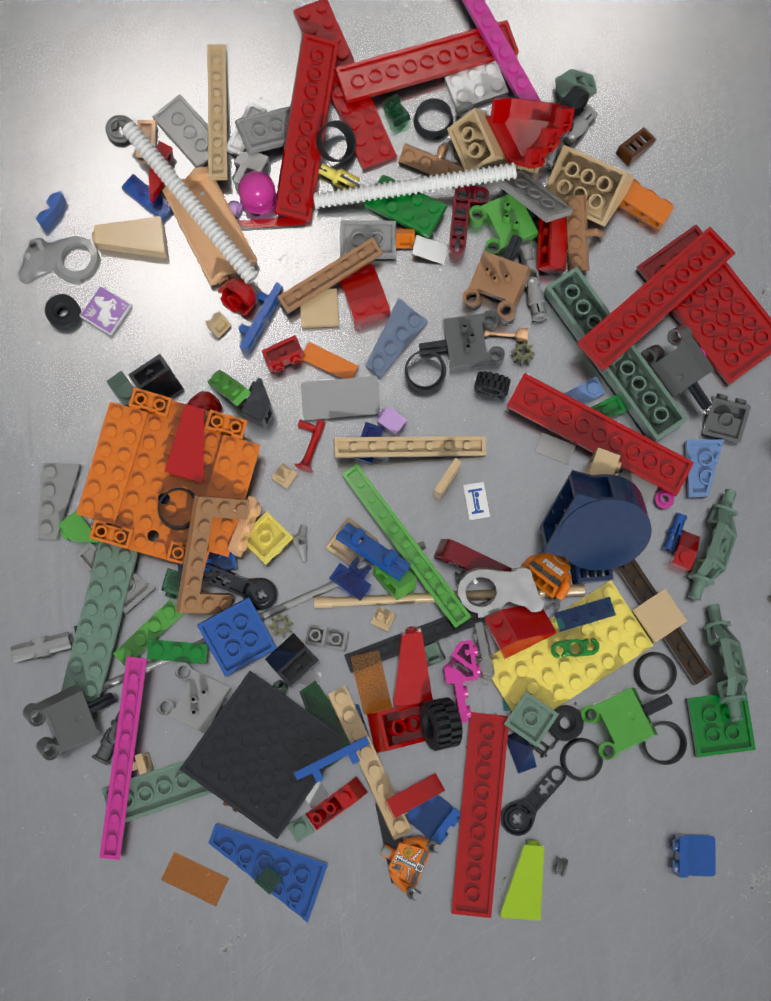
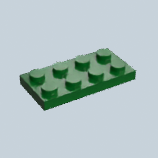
M382 174L376 185L378 183L383 184V182L389 183V181L393 183L395 180ZM417 192V194L411 193V195L406 194V196L402 194L400 197L395 195L394 198L388 196V199L385 197L381 200L380 198H377V200L371 199V201L366 200L364 203L365 208L392 221H396V223L408 229H415L416 233L427 238L430 237L447 209L446 204L420 192Z

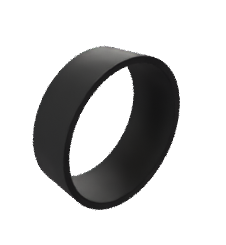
M574 87L567 93L560 104L575 108L574 119L583 112V107L587 105L590 94L583 89Z
M437 98L423 101L415 112L414 127L426 139L438 140L449 134L447 128L453 124L450 106L445 101ZM439 104L449 111L450 121L445 128L439 131H429L419 123L418 111L425 105Z
M333 120L319 130L316 137V146L324 159L330 162L346 161L355 152L356 137L351 127L345 122ZM326 127L339 129L346 138L347 149L344 156L340 159L331 157L324 149L322 134Z
M418 351L411 355L406 362L405 378L409 385L418 391L428 392L435 390L445 379V362L440 355L433 351ZM423 352L433 354L441 363L442 370L439 379L429 386L415 384L408 375L410 360L415 355Z
M174 488L167 491L161 497L158 503V515L162 523L168 528L185 530L190 527V522L185 525L175 526L166 522L161 515V502L172 491H184L194 499L195 494L185 488Z
M649 652L637 660L633 674L635 682L641 690L648 694L658 695L665 693L673 686L677 677V669L672 659L665 654ZM653 655H661L671 662L674 669V679L669 687L663 690H652L642 682L640 667L646 658Z
M660 721L653 724L654 727L667 725L673 728L679 735L680 749L673 758L661 761L653 758L648 753L645 741L643 742L645 752L658 764L670 765L678 762L684 756L687 749V738L684 731L677 724L670 721Z
M575 738L563 747L560 754V765L565 769L566 775L575 781L591 780L600 772L603 758L601 757L600 767L593 776L580 778L568 770L566 754L569 748L578 742H588L594 745L598 751L599 747L589 739Z

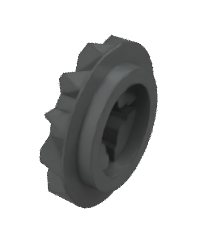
M121 114L111 117L105 126L109 139L117 144L118 142L125 143L129 140L117 130L118 124L123 128L127 123L132 122L131 118Z

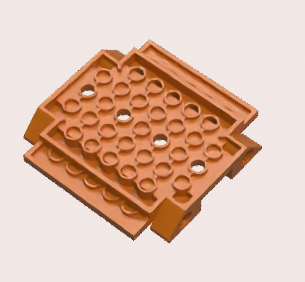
M135 387L129 407L110 401L76 513L77 515L94 519L89 538L183 565L189 528L173 530L162 523L158 515L159 496L174 488H185L192 491L195 495L245 499L261 445L241 440L243 439L248 420L214 410H204L205 479L202 484L164 472L185 406L184 403ZM179 490L168 493L170 501L160 506L161 515L164 520L175 526L185 525L190 522L194 502L192 496ZM212 518L205 566L209 552L229 557L230 551L228 547L239 519ZM152 530L157 531L159 534V538L155 542H151L148 539V533Z

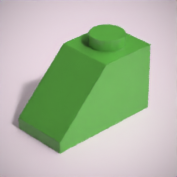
M77 510L58 524L61 528L59 532L65 540L69 538L73 542L99 545L100 541L89 538L92 527L83 516L76 514Z
M374 565L373 575L396 600L415 590L417 578L414 572L408 570L398 581Z

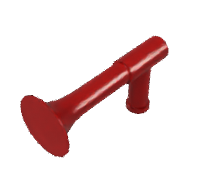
M301 419L299 420L298 428L301 427L313 431L304 458L301 462L294 464L298 469L313 472L310 462L326 423L325 421L318 419L316 425Z

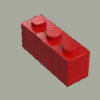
M539 217L537 269L552 275L566 271L567 217L547 223Z

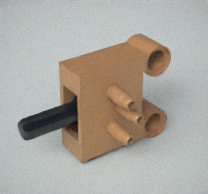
M512 235L503 258L483 251L471 283L462 296L469 308L476 309L482 304L481 293L502 301L497 306V312L502 320L512 321L516 317V307L531 274L528 266L514 262L522 242L520 236ZM471 295L477 296L475 301L468 302ZM505 308H511V312L509 314H502Z

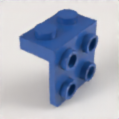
M437 795L411 809L407 813L406 819L428 837L430 841H439L442 844L448 836L446 831L449 827H455L459 822L460 817L458 815L460 811Z
M675 834V839H673V851L675 852L673 872H675V875L680 878H688V876H714L716 874L715 837L711 835Z

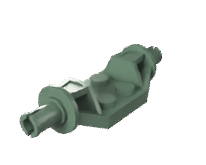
M725 489L721 504H712L711 506L713 510L708 523L714 527L711 545L706 550V559L695 558L692 571L688 573V577L694 581L688 596L691 599L701 601L705 585H714L715 582L713 580L726 570L737 538L733 517H736L738 512L732 508L737 495L734 490Z
M711 604L707 606L711 623L703 627L704 630H707L709 645L719 646L720 654L724 657L725 662L723 670L725 675L728 676L727 680L717 683L721 698L718 701L719 704L728 705L730 722H737L743 720L740 702L747 699L743 693L748 683L741 643L727 628L731 626V622L722 620L720 605Z

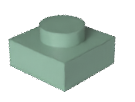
M438 640L424 646L427 667L446 658Z
M305 815L287 825L297 843L314 832Z

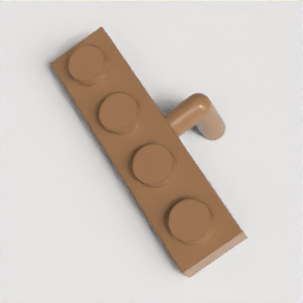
M446 142L438 147L436 155L405 143L398 160L400 163L436 176V174L439 176L441 173L446 175L447 172L453 174V171L459 173L460 170L465 172L462 165L443 158L445 150L449 147Z
M586 195L566 197V204L573 209L572 214L567 216L569 271L575 267H578L581 272L589 271L588 237H604L605 231L597 228H587Z

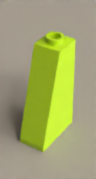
M528 840L527 843H522L499 909L500 918L541 921L544 845L539 844L540 841Z

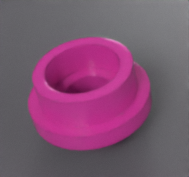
M660 490L655 495V503L658 507L667 509L673 505L674 496L664 490ZM662 496H667L668 501H662Z

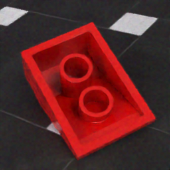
M373 264L360 268L340 281L354 327L390 316V307Z
M520 605L502 609L484 618L487 628L504 659L557 634L544 609L539 612H531L527 607Z
M422 703L404 705L367 714L376 753L425 741L420 726Z

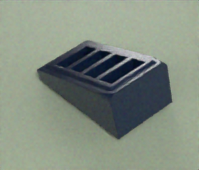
M574 564L570 566L573 585L614 579L612 569L604 570L605 576H602V570H596L597 577H595L594 570L588 569L589 577L587 578L586 569Z

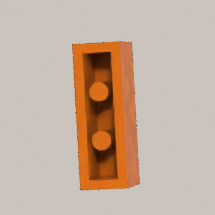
M633 179L626 196L619 205L659 231L675 207L669 200L660 198L653 190L644 188L635 179Z

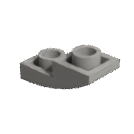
M309 624L305 644L346 651L349 632Z

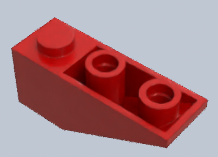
M356 776L305 815L315 829L318 830L360 800L368 792Z

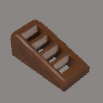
M643 127L619 146L616 155L626 165H629L656 141V138ZM640 136H642L647 142H644L640 138Z

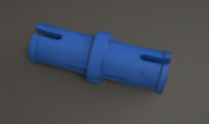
M675 513L671 528L667 530L668 536L662 547L664 550L672 553L675 551L679 537L683 534L682 529L687 519L686 515Z

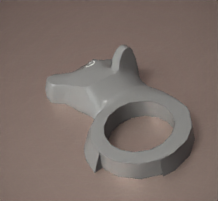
M81 236L69 237L55 242H46L42 237L29 241L28 248L24 253L22 267L18 271V278L22 283H30L34 278L54 271L61 279L68 283L82 284L81 280L90 277L96 271L100 263V255L96 246L90 240ZM75 246L85 247L91 254L88 266L80 271L68 270L63 263L65 253Z
M512 567L511 571L473 568L461 577L458 585V596L462 604L469 611L478 613V617H487L496 613L507 602L527 607L531 612H539L544 607V601L537 591L531 570L526 567L518 569L517 567ZM480 577L490 579L495 584L496 589L494 597L484 604L473 603L466 596L467 585L472 580Z

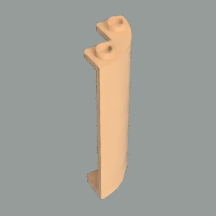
M208 167L194 168L185 179H182L186 183V187L190 188V191L197 197V200H200L204 208L211 214V217L215 219V222H218L219 226L222 227V231H225L226 235L233 241V244L237 245L240 253H243L244 257L248 259L247 262H250L251 266L255 265L258 261L217 181L209 180ZM165 186L162 191L210 285L219 284V286H222L227 280L238 276L237 270L233 269L230 261H227L226 257L219 252V248H216L215 244L211 242L212 239L208 238V235L201 230V226H198L197 222L193 220L194 217H191L190 213H187L186 209L183 208V204H180L179 200L175 198L176 195H173L172 191H169L168 187Z

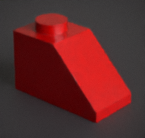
M682 530L683 534L679 537L668 565L683 572H688L691 570L697 555L700 537Z

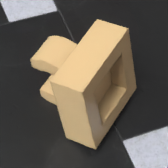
M218 312L217 314H212L214 317L210 321H206V326L217 338H220L232 325L222 313Z
M281 463L271 479L285 489H288L298 473L284 463Z
M379 606L370 624L388 632L396 614Z
M149 752L134 755L136 762H133L132 771L138 770L141 775L154 770Z

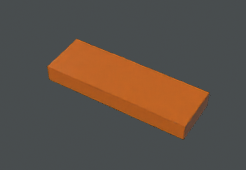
M308 342L303 351L305 357L301 358L303 361L339 379L354 378L359 369L358 365L311 342Z

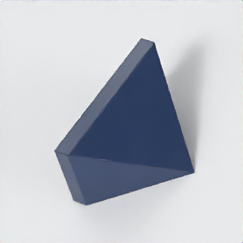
M515 732L509 734L507 745L518 774L537 767L529 742Z

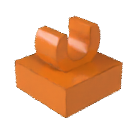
M402 227L396 229V248H413L415 229H402Z

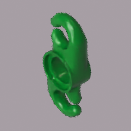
M591 638V642L595 645L593 650L587 649L589 639L556 641L551 646V654L553 657L559 658L560 655L556 653L555 649L557 646H561L563 648L561 657L563 658L567 656H591L599 651L600 646L595 638ZM574 642L580 645V652L578 654L570 651V645Z

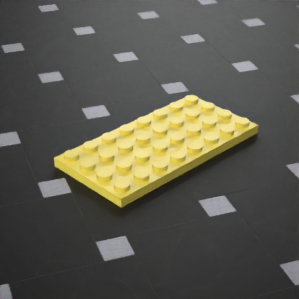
M610 580L549 619L557 634L506 659L503 658L500 650L494 653L492 660L495 675L491 680L511 712L525 692H528L554 710L654 645ZM591 638H595L600 646L599 651L591 656H567L563 658L561 657L563 653L561 646H557L555 649L556 653L560 655L559 658H555L551 654V646L556 641L589 639L587 649L593 650L595 645L591 642ZM575 642L572 643L570 651L578 654L580 652V645Z

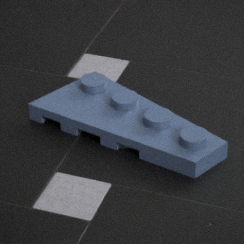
M398 298L365 367L378 378H381L428 321Z

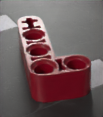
M463 185L464 187L458 186L455 189L448 255L453 260H460L465 254L469 210L473 206H482L489 201L490 194L485 187ZM465 194L467 197L465 199H461L458 197V195ZM483 196L485 200L480 201L476 197ZM461 211V212H463L465 215H464V216H458V215L456 214V212ZM461 229L463 233L456 234L454 230ZM456 242L459 243V251H455Z
M441 539L433 556L442 562L454 564L467 571L477 567L511 571L510 567L451 539ZM481 577V578H483V579H486V580L492 582V581H491L490 579H488V578Z

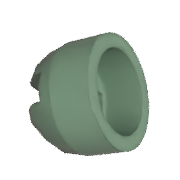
M277 680L273 684L274 688L286 695L288 685L285 682Z

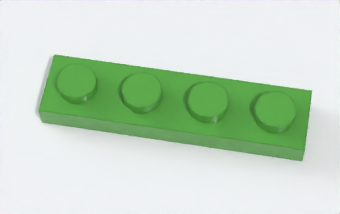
M168 600L113 653L114 656L126 666L127 656L138 658L148 649L149 639L157 640L184 613L177 612L176 605L171 600Z

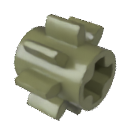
M525 340L520 345L516 342V349L511 351L512 354H515L513 361L518 360L520 365L525 361L530 363V357L535 355V352H531L533 345H527ZM521 350H524L525 356H522Z
M278 612L277 618L270 617L273 625L268 627L275 629L273 635L280 632L281 636L284 637L286 630L291 632L288 626L293 624V622H287V614L281 617ZM284 620L285 628H279L278 630L276 622Z

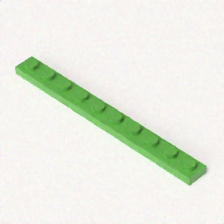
M355 464L344 472L342 477L402 558L411 564V570L454 628H458L469 620L471 615L360 466Z

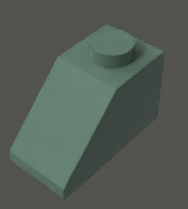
M569 69L554 79L556 92L562 97H565L574 87L589 92V94L597 92L593 75Z
M121 370L106 382L122 404L129 407L134 386Z

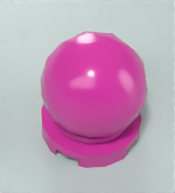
M254 170L246 173L238 186V194L243 208L250 214L264 215L269 213L274 208L276 200L273 180L262 171Z

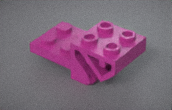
M472 640L459 642L449 656L452 660L442 668L445 685L453 684L455 704L460 713L462 723L469 722L468 718L471 717L470 705L466 706L465 698H468L467 686H463V683L476 681L478 676L481 675L480 665L475 662V657L478 656L477 645L473 644ZM454 663L459 664L456 666L457 669L453 667Z

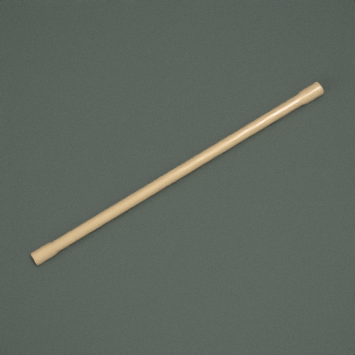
M571 585L566 596H585V585ZM537 587L540 597H550ZM496 589L466 591V596L469 600L492 599ZM453 591L457 598L461 601L460 597L458 596V591ZM409 593L399 600H396L391 594L342 597L321 596L314 597V608L435 601L429 593Z

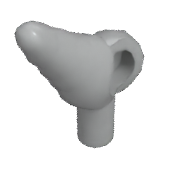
M302 524L299 527L298 534L293 536V544L297 548L302 562L305 563L307 560V539L305 537L307 526Z

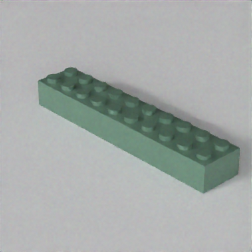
M575 267L545 288L544 295L577 341L582 339L610 314L608 308L578 267ZM634 345L603 372L597 367L613 391L619 394L624 406L649 439L658 442L688 420Z

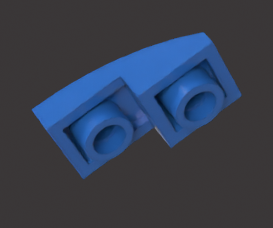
M60 190L48 197V200L45 202L49 208L42 210L38 217L35 218L43 230L53 223L65 204L66 199Z

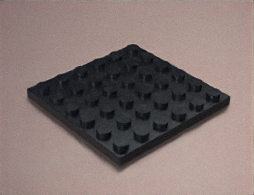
M249 671L179 770L278 839L317 783L313 774L297 780L294 772L339 750L346 741V738L252 671ZM328 765L320 769L321 774L324 773Z

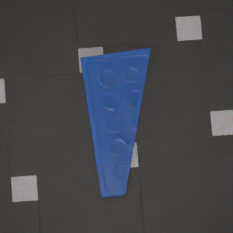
M216 823L209 844L308 923L328 863Z

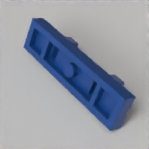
M278 282L274 284L269 295L261 291L257 295V301L263 303L251 326L249 327L241 323L238 328L239 333L245 335L239 347L246 354L249 353L279 300L277 296L281 295L284 291L283 285Z
M347 523L336 535V540L398 581L410 569L411 564L398 556V552L393 549H387L366 535V531L363 529H357Z
M365 736L295 771L294 775L299 780L313 774L318 783L324 780L320 769L349 755L352 764L358 763L360 759L356 751L370 743Z

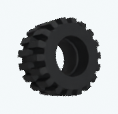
M445 697L423 702L420 709V726L423 737L430 749L438 751L460 745L463 734L462 720L453 700Z

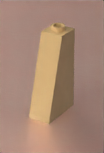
M161 216L93 225L94 232H91L92 241L96 243L99 249L168 258Z

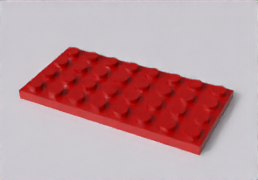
M697 224L639 264L636 269L647 282L703 232ZM727 262L671 311L680 325H686L690 328L692 337L698 346L705 351L707 359L727 385L771 355V317Z

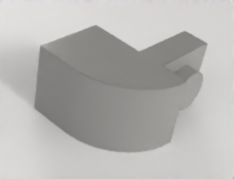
M247 152L237 156L234 160L235 169L237 170L234 171L232 176L234 187L238 189L240 180L248 172L255 170L266 173L270 164L269 157L261 153L248 155Z

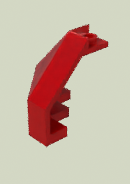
M500 96V98L492 100L491 116L485 117L507 161L531 169L542 167L546 162L545 157L549 152L553 153L561 142L560 138L564 132L568 133L572 128L575 108L554 102Z

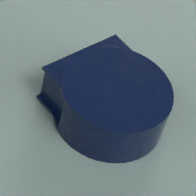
M572 470L539 527L543 534L544 552L565 557L574 565L589 570H608L631 562L647 547L652 533L651 522L642 493L634 483L616 475H589Z

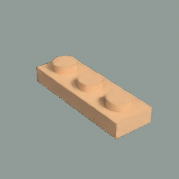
M250 496L247 499L250 500L247 519H239L228 547L229 551L238 557H241L246 550L248 538L254 531L256 518L261 513V504L256 498Z

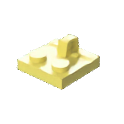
M266 512L254 523V531L248 538L247 547L266 565L283 550L293 537Z

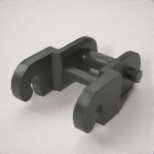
M556 739L551 746L541 741L540 743L546 747L545 751L532 744V751L535 749L541 754V758L547 757L546 753L549 749L552 750L559 739Z

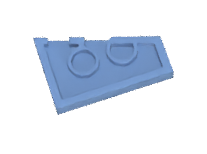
M724 439L685 441L686 458L694 462L687 476L688 497L709 496Z

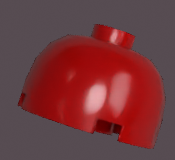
M233 278L227 280L218 290V294L221 292L222 295L220 298L221 302L233 313H236L237 310L242 313V316L247 315L256 303L255 289L252 283L246 284L244 279Z

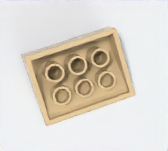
M563 145L545 188L565 203L566 197L586 195L587 219L606 226L626 196L635 175Z

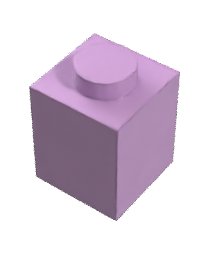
M390 406L386 410L382 409L377 416V425L392 437H397L407 424V419Z

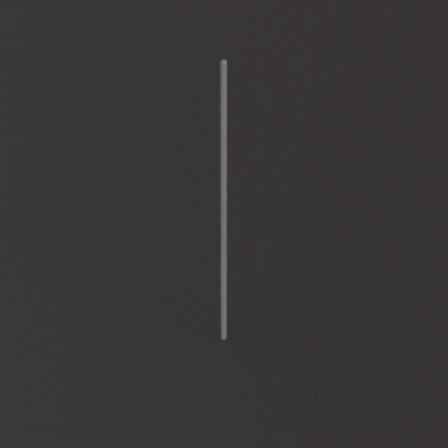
M423 541L417 543L421 549L426 548ZM374 564L367 565L259 613V616L262 620L267 619L278 612L285 611L373 572ZM202 638V639H200V640H198V641H196V642H193V643L207 644L204 638ZM150 661L146 665V672L170 661ZM124 673L105 681L103 691L124 681ZM38 712L33 713L31 718L37 716Z

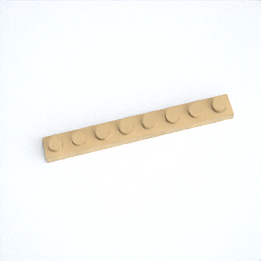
M207 44L209 180H228L226 44Z
M485 436L333 438L334 458L486 455Z
M346 685L328 693L327 696L349 744L365 736L370 743L356 751L360 759L358 764L393 840L412 832L405 814L394 819L384 802L394 796L395 792Z

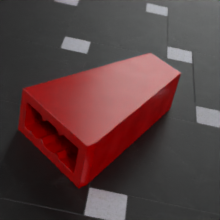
M190 402V405L185 404L164 472L203 484L205 479V411L201 409L202 405Z
M417 626L406 627L405 631H401L392 698L394 707L433 700L421 628H417Z

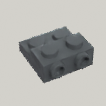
M719 393L716 396H711L710 402L712 405L707 409V418L702 434L740 443L751 406L746 404L747 401L744 399L735 398V401L728 400L727 395Z

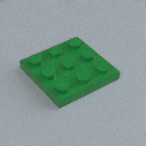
M720 694L687 698L697 758L756 750L748 699L740 702L743 720L730 722L728 705L719 704Z

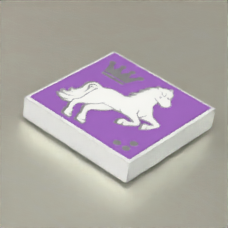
M100 285L79 316L112 337L132 308V304Z

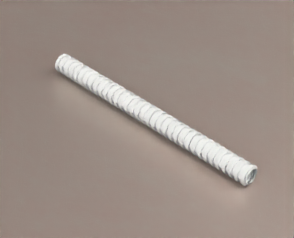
M134 121L127 123L123 127L122 133L129 139V142L140 152V155L147 161L151 169H154V172L161 178V181L165 182L164 184L168 187L169 191L176 195L175 198L179 200L180 204H183L182 206L186 209L187 213L194 217L193 220L197 222L198 226H201V230L208 235V238L212 239L211 242L215 244L216 248H219V252L226 257V260L230 261V265L233 266L234 270H237V274L241 275L240 277L244 279V282L246 284L253 282L258 277L259 272L255 271V267L251 266L250 262H247L248 259L244 257L243 253H240L237 245L233 244V241L226 235L225 231H222V227L219 226L218 222H215V219L211 217V214L204 208L200 200H197V197L190 191V188L186 187V183L179 178V175L172 169V166L168 165V161L161 156V153L147 139V136L140 130V127Z
M513 162L511 165L506 163L505 166L500 164L499 167L494 165V167L488 166L486 169L485 167H482V169L476 168V170L470 169V171L466 169L465 172L460 170L459 173L453 171V174L447 172L446 175L441 173L439 176L436 174V176L430 175V177L424 176V178L418 177V179L414 177L412 180L407 178L406 181L401 179L400 182L395 180L393 183L389 181V183L383 182V184H372V186L367 184L366 187L361 185L360 188L355 186V188L349 187L347 190L346 188H343V190L337 189V191L332 190L331 192L328 190L326 193L321 191L320 194L315 192L314 203L315 207L320 209V207L337 206V204L341 206L343 203L348 205V202L354 204L355 201L360 203V201L377 200V198L381 200L383 197L388 199V196L394 198L395 195L400 197L402 194L406 196V194L423 193V191L428 193L429 190L434 192L435 189L440 191V189L446 190L448 187L452 189V187H464L463 185L469 186V184L474 186L475 183L481 185V182L487 184L488 181L493 183L495 180L498 182V180L516 179V165Z

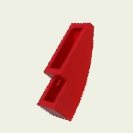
M159 141L156 148L161 153V156L170 163L173 158V147ZM150 167L148 181L150 202L154 203L165 182H162L161 178L154 172V169Z
M436 773L384 802L395 819L444 792L445 789Z

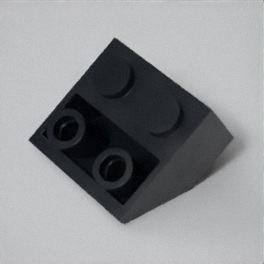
M158 354L128 374L137 388L169 398L184 390L161 354Z
M258 377L256 382L253 381L249 388L251 393L248 399L245 398L241 404V412L245 420L266 429L272 417L273 409L263 381Z
M294 633L265 659L290 688L320 662Z

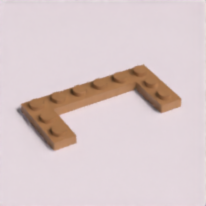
M202 495L194 496L177 599V612L217 614L232 606L234 595L230 593L200 592L212 518L246 520L250 500Z

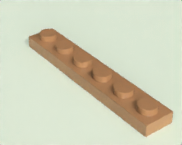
M372 237L277 297L289 314L383 255V252Z

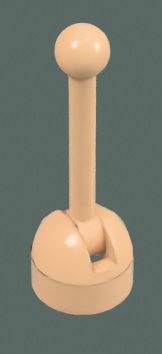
M519 328L515 333L484 330V337L511 336L515 337L518 342L523 343L525 340L528 343V328Z

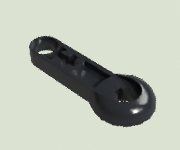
M206 563L205 567H209L213 573L210 577L203 576L202 581L240 595L244 599L249 597L255 609H268L277 600V588L272 581L266 578H246L214 564ZM216 571H219L218 576L220 577L227 575L230 582L227 581L223 584L222 579L218 577L214 581L213 578L216 575ZM260 589L265 590L264 594L266 597L262 596V598H259L256 591L260 592Z
M551 767L523 799L512 802L504 808L501 814V823L506 832L514 836H521L531 830L537 811L566 779V771L563 767ZM554 769H559L562 772V778L558 781L552 778V771ZM548 777L555 786L553 787L550 784L547 787L548 793L540 794L541 788L539 786H545L549 782L545 780ZM514 814L522 815L520 818L522 820L521 824L518 822L516 824L513 823L515 820Z

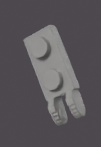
M478 622L475 623L476 630L473 631L475 642H479L480 648L477 649L478 658L482 660L479 664L480 670L486 679H491L495 675L487 631L483 623Z

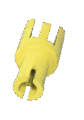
M325 163L321 165V168L327 170V172L321 169L318 172L320 175L332 180L333 185L341 190L346 187L342 186L340 182L352 188L357 186L355 183L343 178L344 175L357 182L360 181V178L342 168L336 170Z

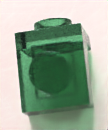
M397 94L382 101L384 114L394 128L411 120L409 113L402 106Z
M167 568L161 591L166 592V597L176 599L178 596L182 572Z

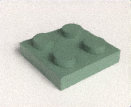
M525 692L504 725L537 747L559 714L528 692Z

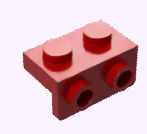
M296 335L261 350L267 363V368L271 372H279L285 368L284 366L290 363H299L302 360L301 358L305 357Z

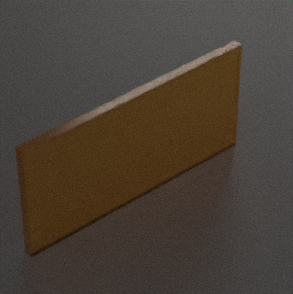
M379 650L351 656L350 659L364 715L392 708Z
M174 852L161 880L217 906L229 878Z

